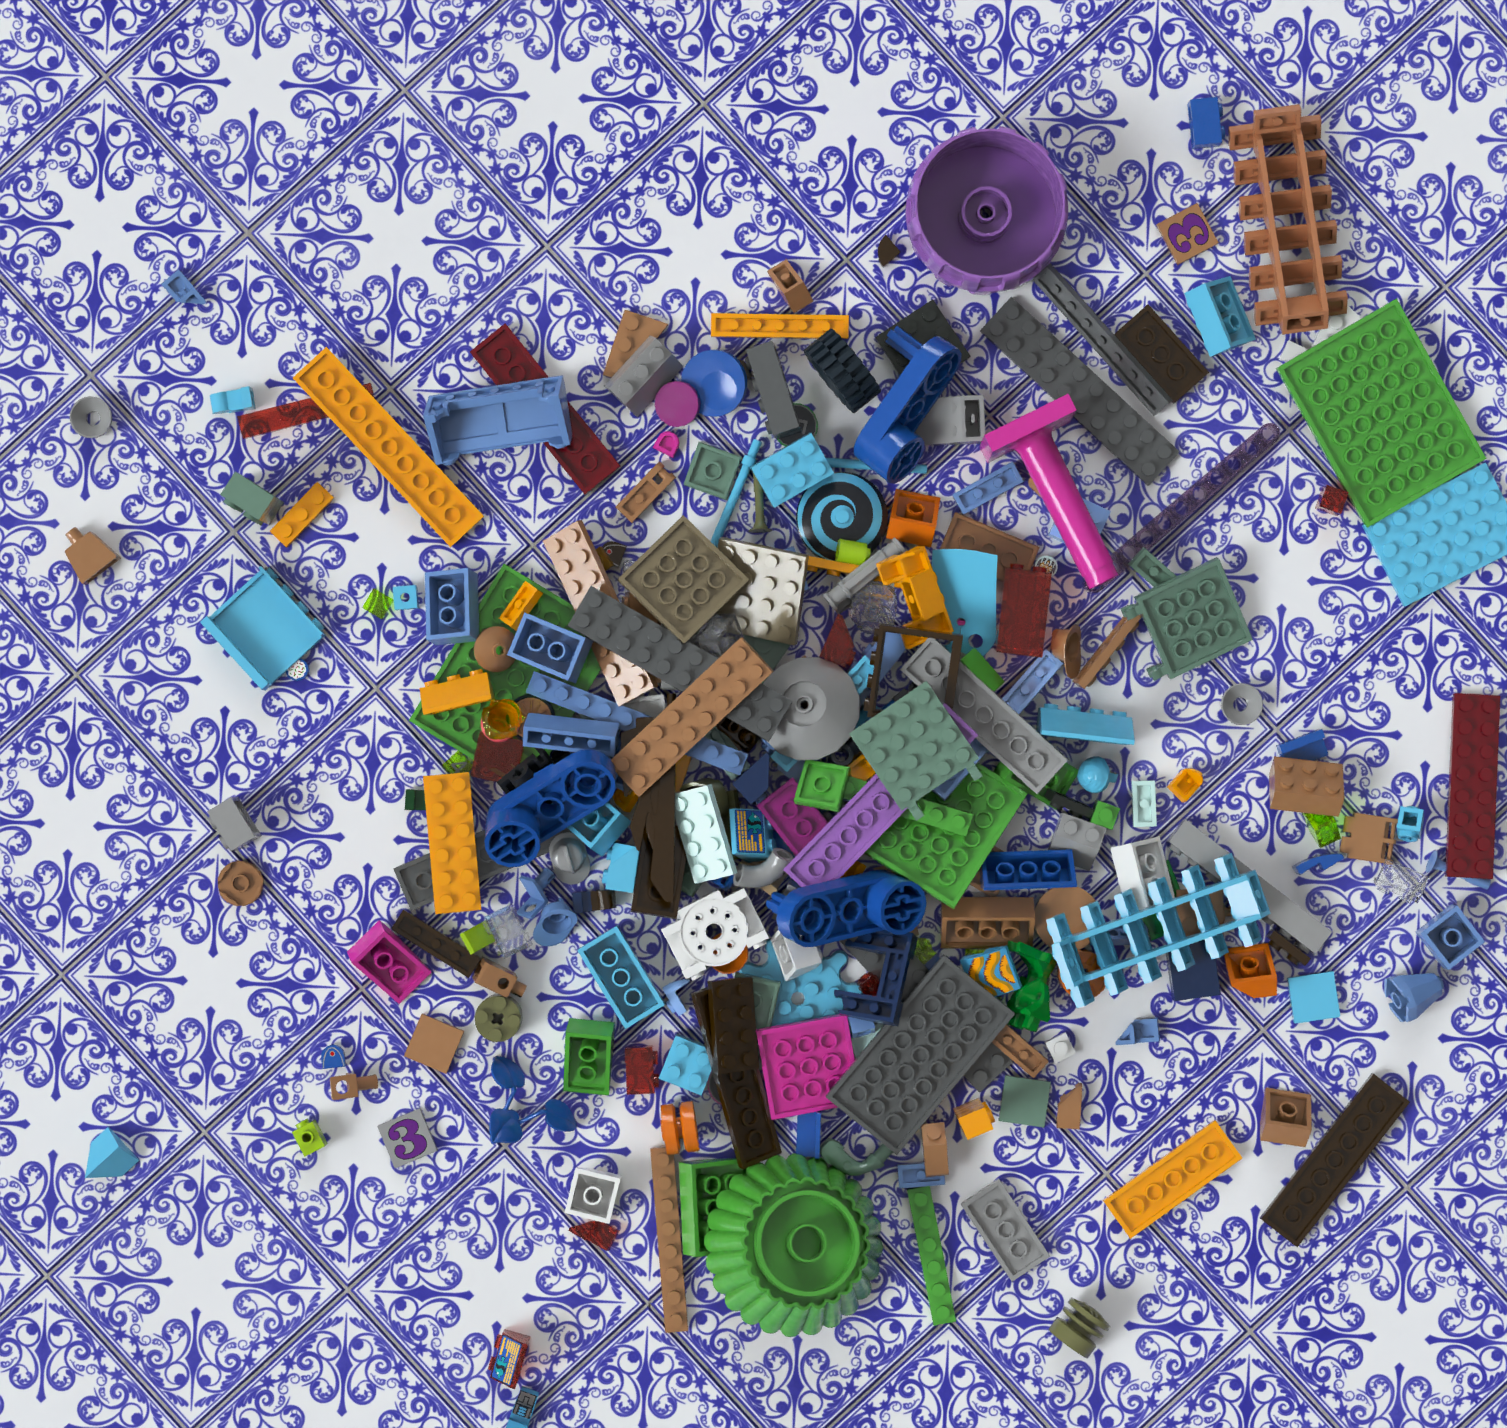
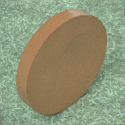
M1080 887L1051 888L1046 891L1035 906L1034 927L1039 938L1049 947L1054 944L1052 936L1048 932L1046 920L1061 913H1064L1071 934L1086 931L1087 927L1082 921L1080 908L1095 902V899ZM1089 937L1075 942L1077 950L1090 944Z

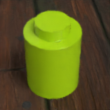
M839 539L836 547L835 561L861 565L870 558L871 549L867 548V543Z

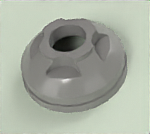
M93 396L84 397L73 405L70 411V423L75 432L80 436L97 438L109 430L112 423V412L107 403L102 399ZM92 412H97L100 416V421L97 425H90L87 421L88 415Z
M1240 683L1232 685L1224 692L1221 698L1223 715L1227 720L1236 725H1247L1254 722L1260 716L1263 709L1261 694L1249 684ZM1239 697L1246 701V708L1241 712L1233 707L1234 700Z

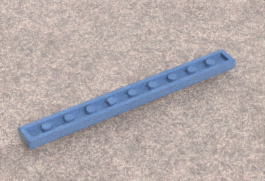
M535 671L526 690L528 694L595 720L620 723L619 729L623 731L636 728V718L651 717L623 705L618 707L617 703ZM705 737L685 754L741 776L749 756L747 753Z

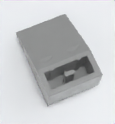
M984 395L938 398L915 433L924 440L925 446L981 444L985 435Z

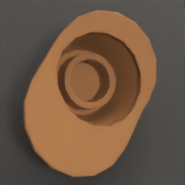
M1077 624L1073 625L1070 629H1054L1051 639L1052 654L1064 663L1065 672L1070 679H1075L1078 676L1081 666V630Z

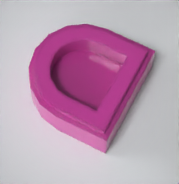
M665 431L658 436L653 449L674 458L679 448V438L675 433Z

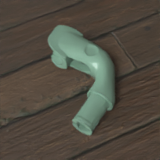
M828 1138L820 1146L822 1158L828 1164L849 1176H860L882 1168L885 1165L884 1162L893 1153L882 1143L874 1153H870L865 1160L859 1162L851 1158L843 1150L845 1147L835 1139Z

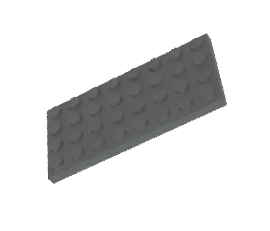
M944 954L902 1003L903 1008L899 1026L885 1024L825 1095L828 1100L896 1155H898L1015 1015L1014 1011Z

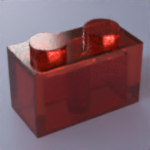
M653 1045L625 1047L627 1095L655 1093V1088H659V1074H654V1065L658 1064V1051H653Z

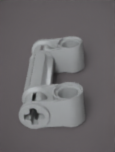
M894 537L890 543L881 550H878L827 593H824L823 597L837 614H841L854 603L852 597L880 575L876 563L892 555H900L906 552V550Z

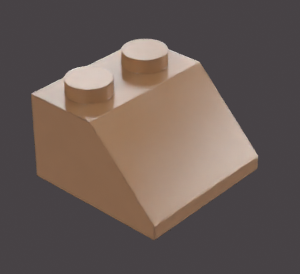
M1265 1088L1260 1118V1141L1306 1147L1312 1131L1311 1094Z

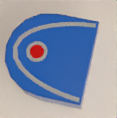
M332 1044L323 1049L321 1053L322 1069L346 1066L345 1053L340 1046Z

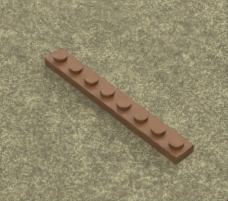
M666 1147L650 1148L665 1333L688 1331L675 1160L674 1155H667Z

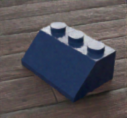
M767 752L733 783V786L750 804L756 802L758 805L768 796L765 792L768 790L770 756Z

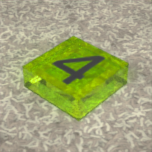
M460 751L453 754L442 765L449 774L470 772L475 767Z

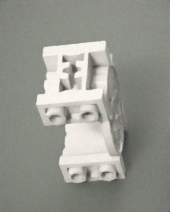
M719 888L679 908L678 913L681 918L661 928L685 979L691 977L692 981L705 975L704 970L707 969V966L728 964L742 953L746 945L748 948L753 946L755 950L767 944L766 939L769 938L745 888H740L726 896H723ZM713 908L715 910L714 913H711L710 909ZM710 924H717L721 927L722 934L718 939H710L706 935V928Z

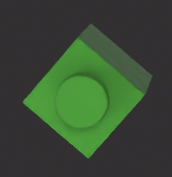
M1095 800L1094 812L1088 822L1113 830L1120 808Z

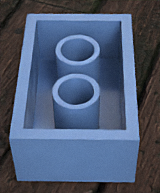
M469 568L425 572L427 641L434 645L476 641L479 635L478 574Z
M524 612L507 655L562 679L576 683L593 641Z

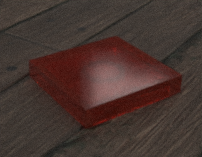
M480 731L470 776L497 782L521 763L524 750L523 740L511 738L505 742H493Z

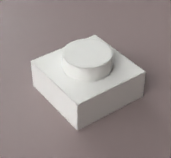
M1066 1032L1045 1042L1055 1064L1076 1054Z

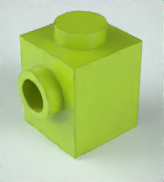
M307 1118L295 1125L297 1129L292 1134L304 1157L328 1144L315 1119L309 1122Z

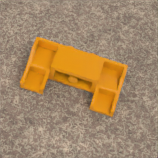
M916 546L900 555H892L876 563L883 585H890L899 580L912 617V621L902 626L949 633L954 632L944 604V596L940 592L937 583V575L932 569L925 546ZM900 634L905 649L918 646L928 639L927 637Z

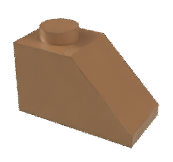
M787 259L767 271L793 313L813 302L803 280Z
M944 1122L923 1124L921 1126V1137L926 1177L949 1175Z

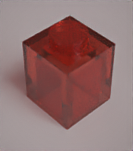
M1325 485L1321 489L1315 509L1338 516L1342 513L1349 492Z

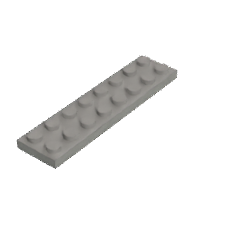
M928 638L900 670L917 686L927 681L941 703L944 704L951 652L937 639ZM961 661L959 662L953 711L978 734L975 739L1031 790L1038 794L1069 759L1045 737L1040 735L1034 727Z

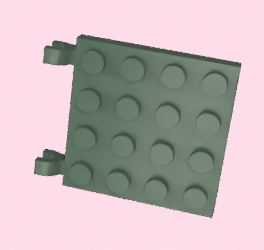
M1217 557L1135 596L1136 604L1120 608L1123 616L1128 621L1140 614L1144 619L1162 662L1160 665H1153L1146 669L1149 677L1154 681L1166 674L1169 679H1173L1253 640L1220 559Z
M927 681L849 733L901 811L908 807L916 821L924 816L916 801L964 768L968 770L974 781L983 776L974 763L979 759L978 755Z

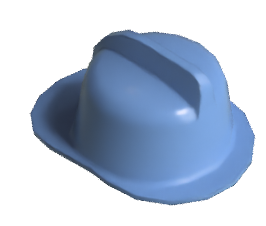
M562 898L545 905L541 911L540 920L533 931L535 942L542 946H554L563 942L578 920L577 915L571 911Z

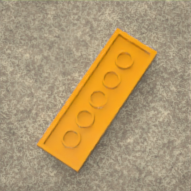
M469 772L423 776L435 914L481 910Z
M1213 1120L1103 1199V1201L1131 1239L1237 1163L1242 1157L1218 1123Z

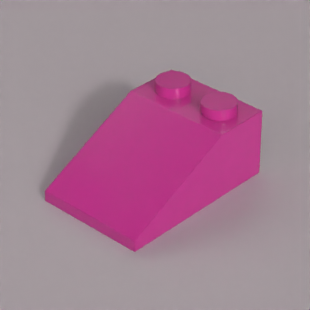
M380 920L347 951L351 963L398 1004L432 973L415 953Z

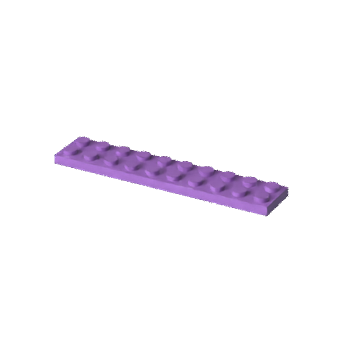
M944 703L943 706L969 744H971L978 734ZM875 774L783 870L801 887L839 879L907 808L901 811L882 781Z

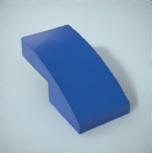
M1338 853L1317 855L1298 862L1292 868L1299 875L1317 864L1321 870H1326L1344 857Z

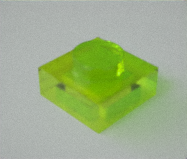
M373 588L362 608L383 620L394 600Z

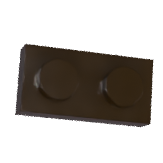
M1271 929L1267 933L1266 937L1270 940L1268 944L1278 952L1281 949L1288 954L1286 958L1296 966L1299 963L1306 966L1311 959L1275 930Z

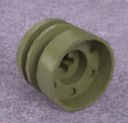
M1071 1297L1068 1303L1075 1308V1311L1064 1306L1063 1311L1069 1319L1066 1321L1056 1317L1049 1327V1331L1072 1350L1088 1359L1096 1348L1095 1343L1090 1339L1091 1335L1102 1339L1104 1335L1096 1328L1099 1326L1103 1330L1108 1331L1111 1326L1090 1305Z

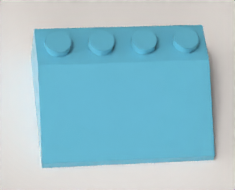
M1044 704V708H1038L1036 730L1042 736L1121 745H1134L1135 743L1132 717H1126L1127 712L1113 711V715L1103 714L1104 710L1090 709V713L1081 712V707L1067 706V710H1059L1058 705Z

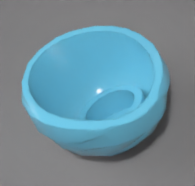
M1093 756L1081 763L1077 774L1080 785L1086 791L1095 794L1103 792L1107 788L1110 781V769L1103 758Z

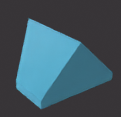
M107 1127L91 1142L85 1178L121 1177L139 1159L110 1127Z

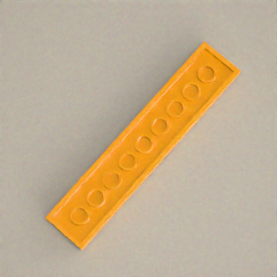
M327 347L293 377L298 385L450 548L484 517Z

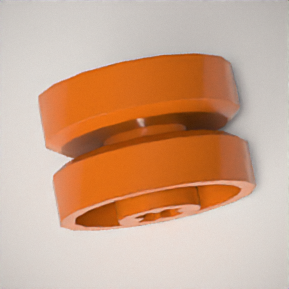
M693 1100L681 1102L679 1106L680 1117H677L675 1106L672 1103L661 1105V1132L663 1141H665L667 1155L679 1154L681 1150L680 1139H683L687 1152L700 1151Z

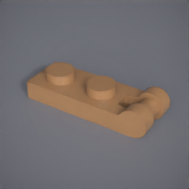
M660 461L615 507L631 523L676 479L672 472L669 474L664 469L665 466ZM656 475L663 480L659 485L653 480Z

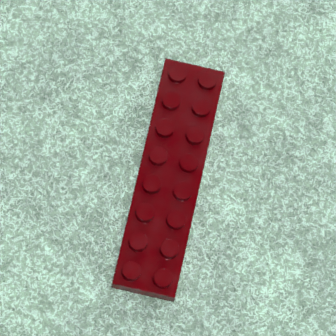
M506 323L470 351L471 355L496 385L548 378V375ZM568 401L572 428L571 444L560 449L550 446L549 442H543V444L586 495L621 466Z
M1453 693L1445 877L1493 879L1500 696Z

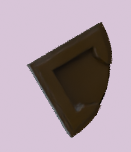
M887 235L882 238L878 247V259L883 268L901 253Z

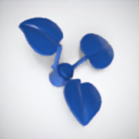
M501 1056L493 1057L491 1065L492 1077L502 1088H511V1094L503 1109H495L490 1115L489 1133L491 1144L518 1142L523 1135L520 1125L541 1114H545V1122L557 1131L571 1132L577 1128L576 1120L570 1108L564 1102L557 1099L548 1100L545 1103V1109H541L519 1120L518 1113L508 1108L515 1096L516 1088H522L525 1085V1076L521 1068L512 1060Z

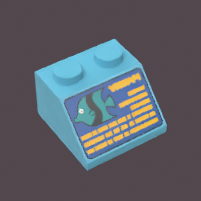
M729 809L732 854L748 863L766 861L772 850L776 848V842L773 838V826L758 809Z

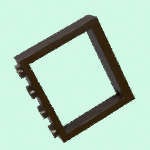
M880 623L879 629H874L873 642H877L876 651H871L870 665H874L873 674H868L867 688H871L870 697H865L864 711H868L867 717L872 718L883 711L882 709H876L886 632L953 641L944 701L953 710L963 634Z

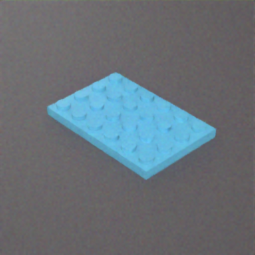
M1486 462L1438 486L1368 528L1365 524L1362 525L1403 607L1507 555V503Z

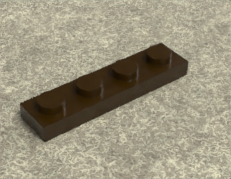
M403 909L391 928L468 978L481 960V957L474 953L470 955L468 949Z

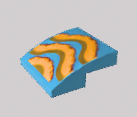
M1007 945L988 948L984 953L967 955L960 959L963 970L995 997L1022 987Z

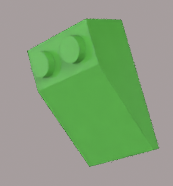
M1001 761L993 772L1049 805L1050 800L1044 796L1047 789L1050 788L1065 795L1075 780L1078 769L1065 763L1038 794L1031 790Z
M569 1018L565 1032L563 1091L609 1096L615 1022Z

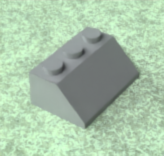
M650 335L604 387L638 417L654 400L660 388L669 383L683 366L657 338Z

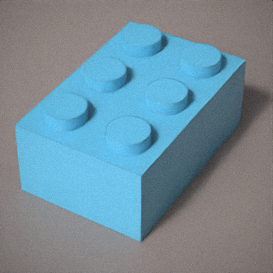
M812 433L804 435L750 467L774 508L834 474Z

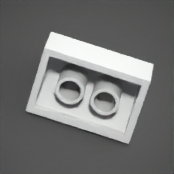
M1160 836L1110 848L1121 892L1132 889L1139 910L1155 906L1149 896L1147 884L1158 878H1166L1172 898H1175Z

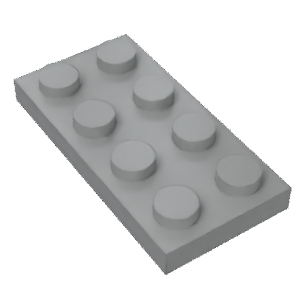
M999 1178L961 1203V1206L1012 1282L1050 1257Z

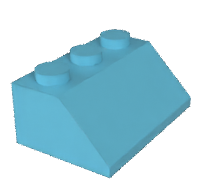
M1231 276L1204 283L1184 293L1187 305L1191 309L1196 327L1200 331L1205 349L1210 357L1256 340Z

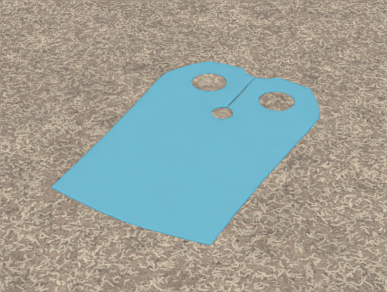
M967 549L932 550V569L937 575V583L945 599L944 604L954 630L952 633L960 634L961 629V634H963L961 652L967 654L974 648L970 646L968 639L971 635L978 634L982 637L983 644L976 649L984 656L996 641L998 555ZM963 618L965 625L959 626L957 619ZM951 641L948 645H943L950 652L952 650L953 641Z

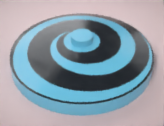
M834 472V474L806 489L799 500L796 512L798 533L805 546L815 556L835 561L836 547L839 539L867 543V548H870L872 553L882 541L888 523L886 503L878 488L868 479L850 472Z

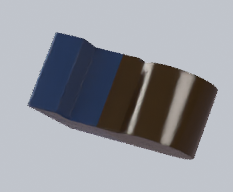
M591 890L572 893L575 914L617 908L615 890Z

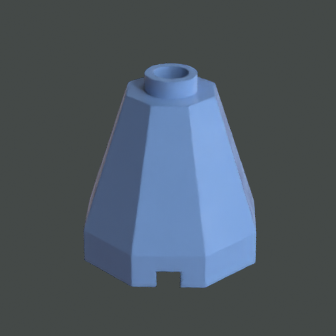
M1434 973L1395 975L1384 979L1386 998L1391 996L1393 1003H1388L1389 1007L1400 1022H1410L1417 1019L1442 995L1444 988L1442 979Z

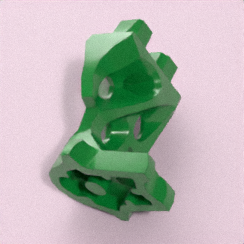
M1008 941L1009 951L1019 955L1028 967L1027 979L1023 976L1020 977L1022 987L1015 990L1007 1002V1007L1015 1012L1008 1025L1021 1030L1026 1029L1037 1032L1040 1021L1048 1023L1050 1020L1049 981L1050 974L1055 969L1057 961L1054 959L1053 954L1040 951L1022 942Z

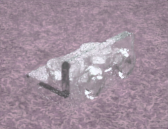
M1386 859L1378 877H1375L1373 882L1378 886L1377 890L1388 895L1390 892L1399 895L1398 899L1410 904L1411 901L1419 902L1430 878Z

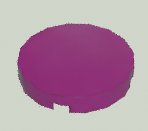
M674 381L660 388L655 398V409L661 421L669 426L680 427L688 425L696 419L700 411L701 402L693 386L687 382Z

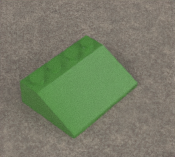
M736 1158L679 1162L684 1255L693 1257L709 1255L710 1252L704 1246V1237L707 1232L711 1231L707 1223L710 1212L718 1209L716 1198L721 1191L730 1190L729 1183L733 1176L736 1174L746 1175L747 1168L740 1169Z

